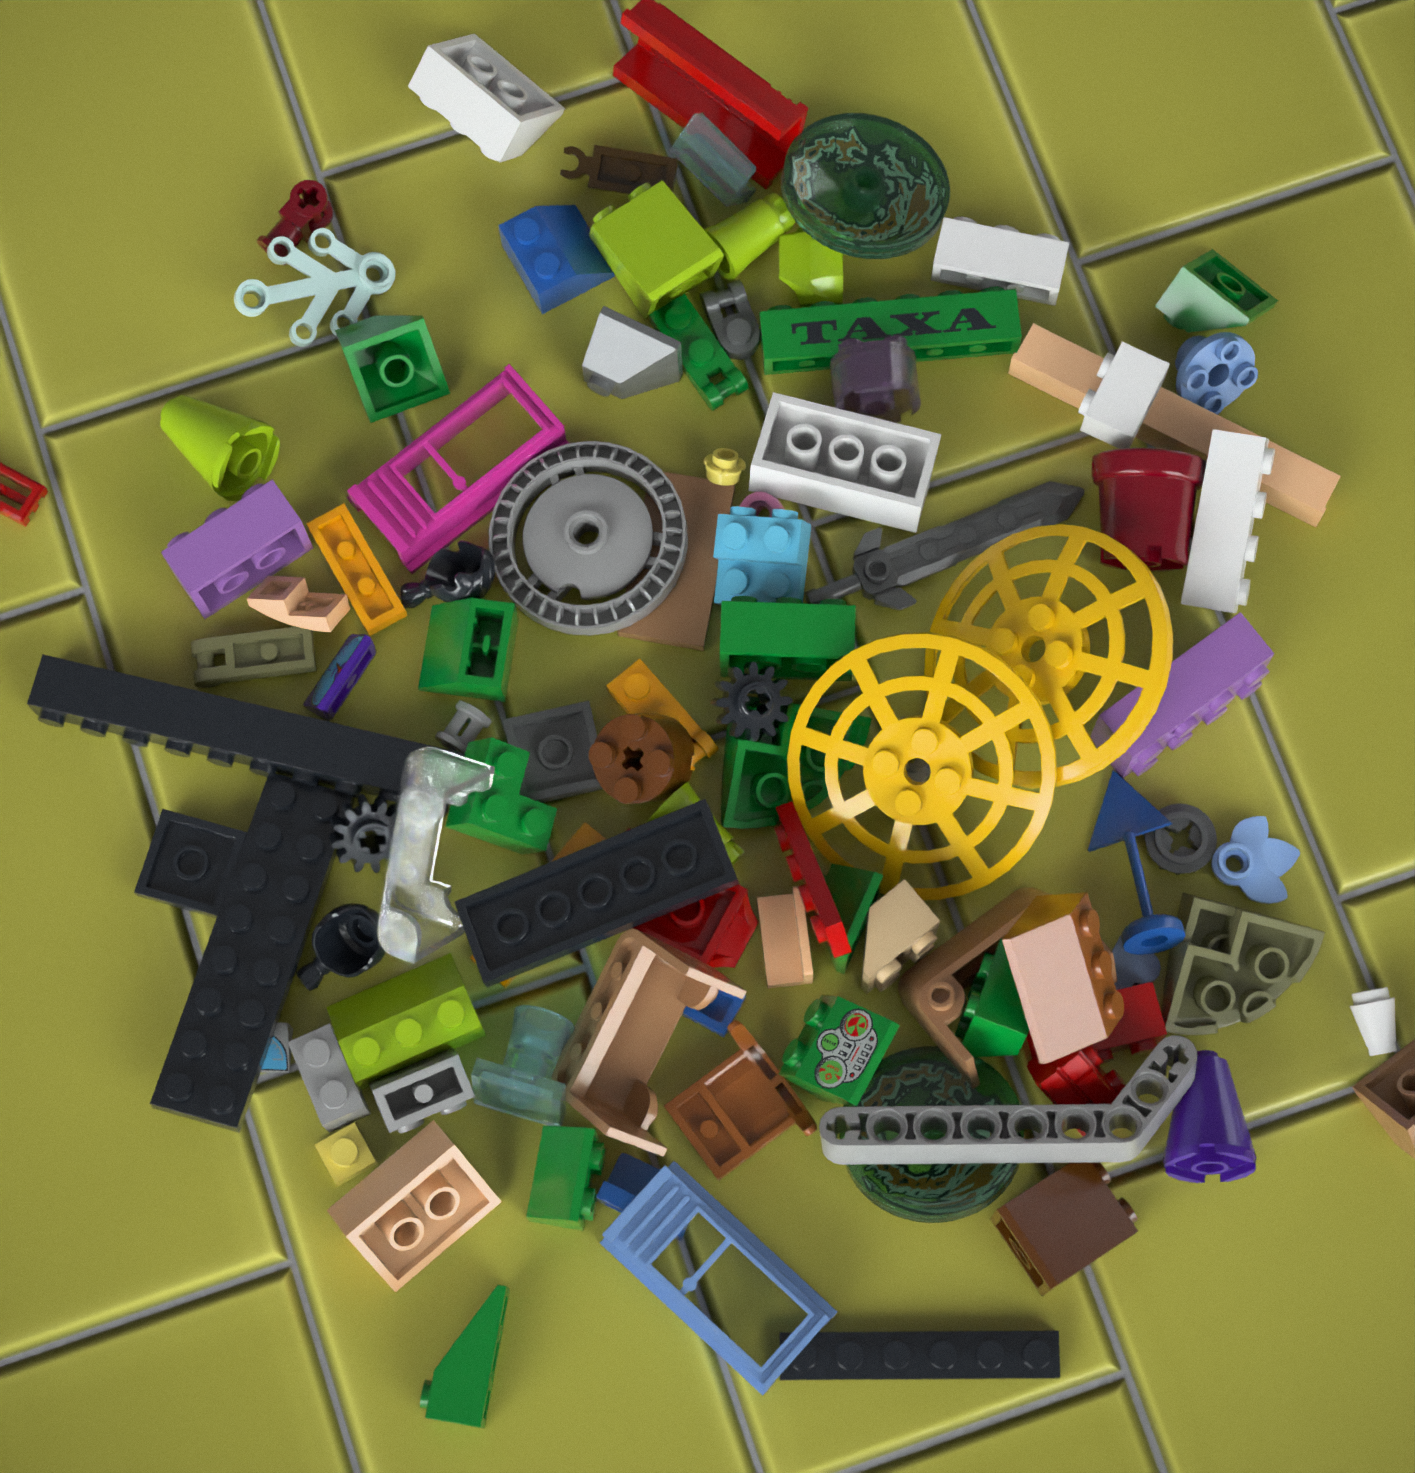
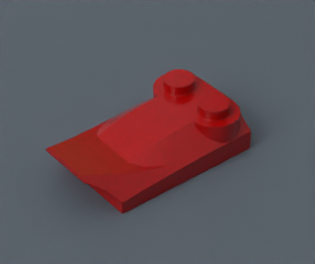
M738 884L636 926L634 929L647 933L713 968H735L759 921L751 908L748 889Z

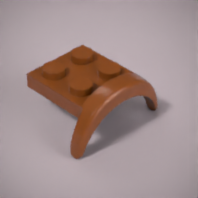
M738 1020L731 1022L727 1029L740 1050L664 1105L718 1181L795 1124L806 1136L811 1135L817 1130V1124L792 1087L783 1076L778 1074V1068L750 1032Z

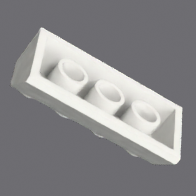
M773 392L751 463L749 491L765 492L787 501L916 533L941 434Z

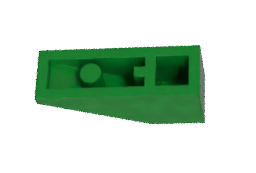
M497 1285L435 1368L432 1380H424L420 1397V1408L427 1409L425 1418L485 1429L510 1289L507 1286Z

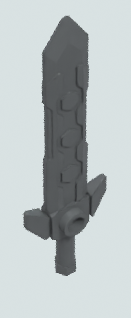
M1049 481L1003 499L996 505L949 524L934 527L885 547L883 550L879 549L882 528L879 527L866 532L854 552L853 574L818 589L813 588L804 592L807 604H820V601L824 599H840L861 590L863 597L868 600H875V605L896 610H903L913 606L917 602L916 599L900 587L951 568L958 562L983 553L991 545L1014 533L1037 526L1056 525L1068 520L1083 497L1084 489L1078 486Z

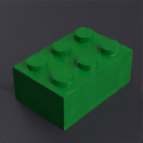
M735 596L731 598V601H722L720 676L729 677V667H737L744 674L745 663L756 662L758 674L764 666L774 667V675L771 679L818 680L830 666L855 649L856 605H847L846 601L840 599H824L820 601V604H803L802 600L793 597L778 598L775 603L758 602V599L752 596ZM849 669L838 677L836 681H852V670Z

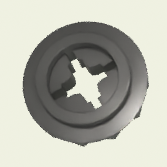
M1172 804L1160 809L1159 812L1172 824L1145 833L1147 855L1157 863L1159 869L1168 870L1176 875L1197 872L1210 861L1216 849L1217 835L1212 821L1203 811L1188 804ZM1188 825L1191 826L1187 842L1192 845L1191 848L1188 849L1182 846L1178 851L1175 850L1173 854L1170 853L1173 839L1168 834L1170 832L1178 834L1181 830H1185Z

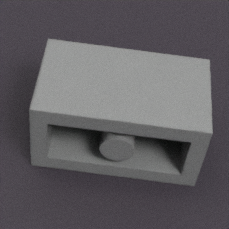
M327 1024L288 1042L320 1122L329 1133L371 1115L362 1090L354 1082L331 1024Z

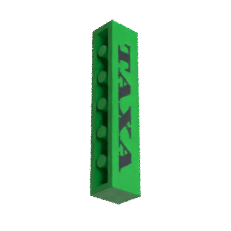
M998 286L987 287L977 293L963 294L958 290H948L931 297L904 294L896 297L895 300L885 301L866 297L857 299L850 304L835 305V303L830 301H820L812 304L810 307L792 308L789 305H776L770 307L767 311H760V336L764 375L1014 354V352L1017 353L1022 339L1016 289L1005 290L1003 287Z

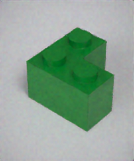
M490 737L468 742L445 827L522 855L544 852L548 847L557 808L519 794L530 752Z

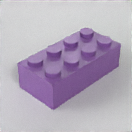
M1241 612L1172 661L1167 687L1154 716L1139 738L1123 755L1110 764L1122 778H1125L1131 772H1134L1136 776H1140L1158 761L1156 757L1164 748L1169 746L1172 751L1177 749L1193 736L1191 731L1202 720L1206 725L1213 723L1228 710L1226 705L1236 695L1243 700L1262 685L1260 680L1270 672L1267 666L1275 653ZM1135 688L1098 716L1090 735L1097 748L1106 742L1125 722L1137 703L1143 688Z

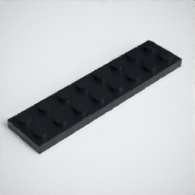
M275 774V777L268 775L151 1098L150 1105L152 1108L240 1133L276 1029V1024L279 1021L336 857L337 848L332 847L328 836L337 831L333 828L330 819L334 816L341 818L346 816L342 803L347 802L353 807L355 802L353 795L337 792L334 789L320 785L315 787L294 782L292 778Z

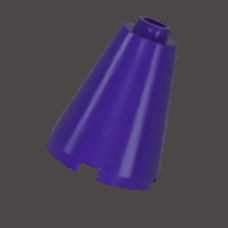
M1197 1051L1195 1079L1191 1087L1172 1110L1163 1156L1165 1173L1177 1180L1193 1183H1205V1175L1220 1174V1182L1245 1178L1255 1172L1257 1157L1228 1062L1224 1058L1218 1057V1053L1214 1051Z

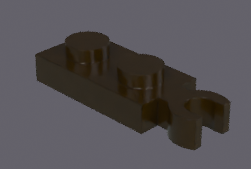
M594 145L593 157H589L577 147L569 146L564 148L566 155L578 158L579 165L573 171L561 170L560 175L569 180H578L584 175H588V188L629 195L636 188L647 182L653 187L663 180L669 189L674 192L679 162L677 158Z

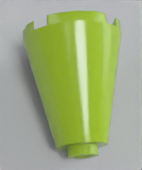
M180 395L169 400L162 408L160 426L163 432L210 487L225 500H241L244 492L250 488L258 477L266 480L278 459L280 440L273 434L275 429L266 422L187 395Z

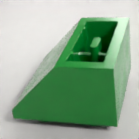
M467 598L432 605L418 690L505 702L519 621L515 603Z
M1000 939L994 955L985 952L978 973L976 972L967 997L969 999L966 1008L962 1012L955 1031V1036L962 1039L961 1043L973 1058L1018 1055L1029 1032L1002 939Z
M543 1126L526 1215L529 1222L583 1231L585 1220H594L597 1194L595 1193L596 1189L591 1188L593 1175H602L606 1156L604 1143L600 1142L595 1129L587 1127Z

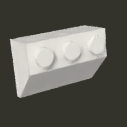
M476 34L428 45L408 85L411 90L420 96V100L425 106L437 110L450 121V125L455 131L467 135L481 147L480 149L485 156L499 163L522 156L562 116L565 110L562 105Z

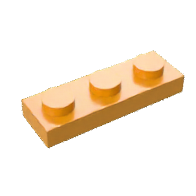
M344 503L306 523L369 637L408 616Z

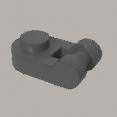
M738 279L727 283L728 288L715 293L712 289L700 293V300L714 336L729 358L741 360L754 355L760 344V330L741 280ZM733 304L737 313L723 318L720 309Z

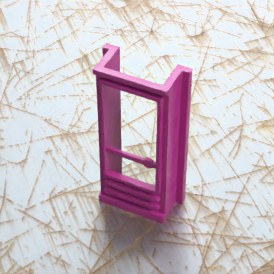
M510 364L504 367L505 370L361 483L358 485L354 484L347 490L349 494L347 496L348 501L358 512L364 511L397 550L401 563L411 574H414L429 562L436 552L442 548H447L490 514L502 490L514 474L530 460L548 450L569 444L566 439L564 425ZM511 393L542 430L470 487H467L465 478L458 476L439 455L437 450ZM430 456L434 458L453 480L454 488L462 491L461 494L437 513H434L404 478L405 475Z

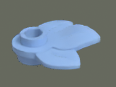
M1265 816L1246 818L1234 827L1230 842L1222 844L1214 852L1211 861L1212 871L1223 884L1239 886L1246 897L1252 901L1265 904L1284 901L1288 895L1279 877L1294 865L1300 855V851L1285 841L1268 838L1269 829ZM1236 858L1241 864V870L1237 872L1230 871L1226 866V859Z

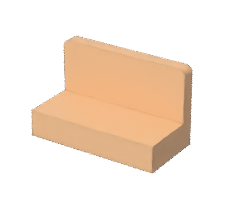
M798 886L793 887L792 894L757 898L768 989L811 984L813 982L806 914L797 888Z

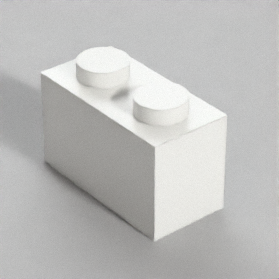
M1125 342L1121 343L1115 355L1108 352L1097 373V376L1103 379L1097 392L1089 389L1078 410V413L1084 415L1080 431L1118 449L1130 448L1165 379L1170 363Z

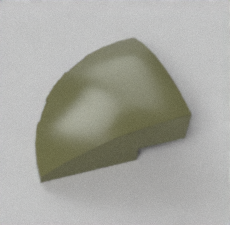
M1183 892L1177 918L1183 924L1186 937L1181 943L1169 950L1162 1003V1017L1166 1031L1180 1035L1218 1033L1219 1028L1238 1022L1250 1023L1265 1015L1277 1006L1275 1000L1292 983H1299L1304 978L1320 949L1325 932Z

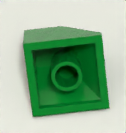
M1211 249L1180 269L1155 307L1164 313V319L1170 325L1180 330L1184 329L1189 333L1246 326L1272 309L1278 300L1219 253Z
M422 315L373 316L335 330L370 423L451 394Z
M832 863L827 875L823 874L843 922L852 952L834 958L828 942L825 941L836 971L845 974L866 927L869 907L877 902L880 895L883 875L874 871Z

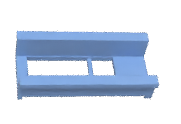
M675 1161L669 1167L664 1165L602 1234L604 1239L600 1244L761 1395L768 1391L782 1372L837 1313L826 1300ZM699 1212L726 1239L692 1277L684 1279L683 1287L678 1290L651 1264ZM731 1243L808 1313V1316L762 1367L685 1296L688 1291L696 1289V1282Z

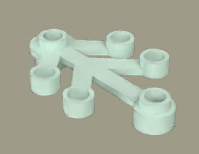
M318 228L309 237L308 247L310 251L316 256H326L329 254L350 269L333 272L295 248L289 238L279 236L274 238L267 248L269 259L277 265L287 263L309 278L268 287L256 279L246 280L237 288L234 294V304L241 314L255 317L262 314L268 305L315 295L303 317L295 321L289 330L290 340L299 347H305L310 345L317 335L316 327L339 290L356 287L345 309L338 311L330 321L332 333L337 336L335 330L340 329L337 325V319L340 317L348 319L350 324L358 322L357 318L370 296L383 294L393 285L395 268L391 260L377 252L360 255L335 239L334 234L329 229ZM324 236L327 238L329 247L326 249L319 248L315 243V237ZM276 244L284 245L288 249V256H277L274 252V246ZM369 268L376 269L380 273V280H370L366 275V270ZM245 294L255 295L258 299V305L255 307L247 306L244 303L243 296ZM304 326L308 328L310 338H299L296 334V327Z

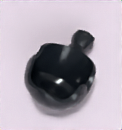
M463 540L457 543L460 549L458 551L440 549L429 562L424 580L420 581V583L410 582L401 586V603L403 607L415 608L423 603L426 598L429 599L433 596L444 602L467 598L482 599L490 590L495 577L493 555H491L488 549Z
M343 904L331 910L314 929L312 946L316 957L312 962L305 964L296 972L300 982L307 990L311 991L318 988L324 975L330 972L348 978L356 977L380 963L386 954L389 944V936L384 920L377 911L365 904Z

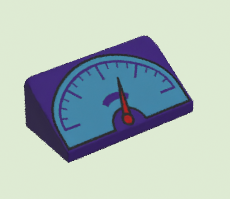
M352 634L346 639L303 705L306 709L328 722L332 721L377 653L371 637L366 634Z

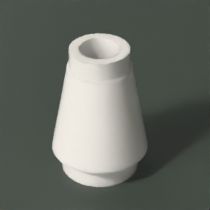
M1388 987L1353 993L1354 1005H1351L1350 1009L1366 1047H1368L1369 1055L1373 1056L1397 1051L1395 1044V997L1390 998Z

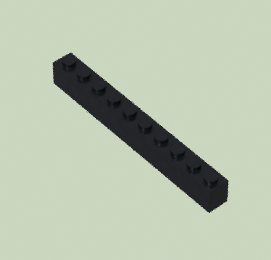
M42 654L27 702L28 706L38 715V720L50 726L64 727L65 722L80 725V730L89 735L106 737L107 732L123 736L122 740L131 745L148 747L149 742L164 745L165 751L177 756L190 757L191 752L206 755L207 761L219 766L232 767L233 763L236 762L250 766L249 770L261 776L268 777L269 775L275 777L276 772L291 775L294 782L315 787L318 786V782L335 786V791L353 795L356 798L359 797L361 792L375 796L382 794L388 806L397 803L402 808L405 802L421 806L420 811L422 813L439 818H445L446 813H449L465 755L464 753L44 654Z

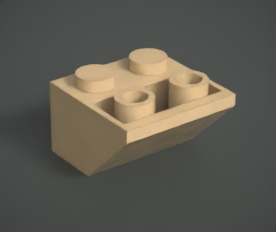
M905 879L869 907L861 978V989L866 994L875 987L882 992L900 977L899 971L904 963L911 959L916 964L935 948L933 943L938 939L936 933L940 920Z

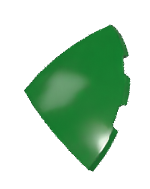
M748 696L750 700L745 702L746 709L756 710L757 707L754 702L758 701L759 698ZM794 703L781 705L780 712L785 713L789 720L787 722H772L776 730V735L767 736L759 729L760 735L757 741H748L745 736V729L741 736L731 737L729 729L732 722L727 724L721 790V825L723 827L750 829L776 825L777 821H779L776 807L791 801L793 802L788 783L787 755L791 730L801 705ZM815 707L806 727L831 735L833 727L843 712ZM858 715L847 730L843 740L864 746L872 718ZM801 745L799 758L800 782L808 810H811L829 796L825 782L824 762L826 753ZM839 758V779L845 771L851 770L854 767V762Z

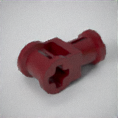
M304 180L296 184L290 192L289 200L279 210L281 219L266 236L260 235L257 243L267 253V248L271 241L276 237L284 236L289 238L296 248L302 240L308 243L309 237L316 229L327 227L333 219V209L322 184L315 180ZM276 244L274 246V252L277 256H288V249L284 245Z

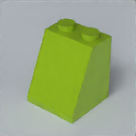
M663 180L651 187L649 182L639 186L628 195L630 201L618 209L614 205H610L593 217L595 223L591 226L589 237L645 320L649 318V314L713 277L724 257L720 248Z

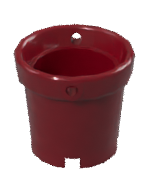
M1120 448L1103 451L1092 457L1091 477L1093 483L1099 488L1100 532L1129 548L1148 566L1151 572L1184 569V565H1188V548L1196 492L1203 485L1206 461L1198 455L1160 448ZM1101 548L1100 564L1106 567L1127 570L1113 554Z

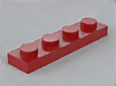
M792 801L777 806L776 810L781 825L773 827L782 853L791 850L792 854L785 858L793 881L803 880L804 885L797 888L806 912L815 910L817 914L810 917V921L818 943L827 941L834 958L848 954L852 951L843 922Z

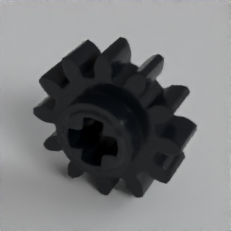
M746 662L744 674L737 667H729L728 675L731 681L715 682L716 687L724 692L722 698L711 700L713 706L723 707L724 710L716 718V723L727 724L732 722L729 729L731 737L741 736L745 729V736L748 741L758 740L760 735L759 729L767 736L776 735L772 722H787L789 720L785 713L780 712L781 705L791 704L793 699L787 696H780L779 692L785 688L788 681L786 679L772 681L771 678L774 675L773 666H764L759 671V674L756 662ZM748 693L757 694L759 698L758 701L754 702L757 707L756 710L746 709L745 702L750 700L747 696Z
M362 793L358 797L359 806L353 808L347 802L342 803V808L346 815L344 818L339 816L331 817L330 821L337 832L331 833L328 837L332 847L337 848L336 855L341 864L351 859L355 872H360L364 867V863H370L372 870L378 873L380 870V860L386 859L388 863L394 865L397 862L393 850L395 848L398 850H406L408 848L402 835L408 833L410 828L406 819L401 818L403 813L397 803L389 805L387 808L384 796L379 794L375 798L374 803L369 804L366 796ZM372 830L373 834L369 836L365 835L366 831Z

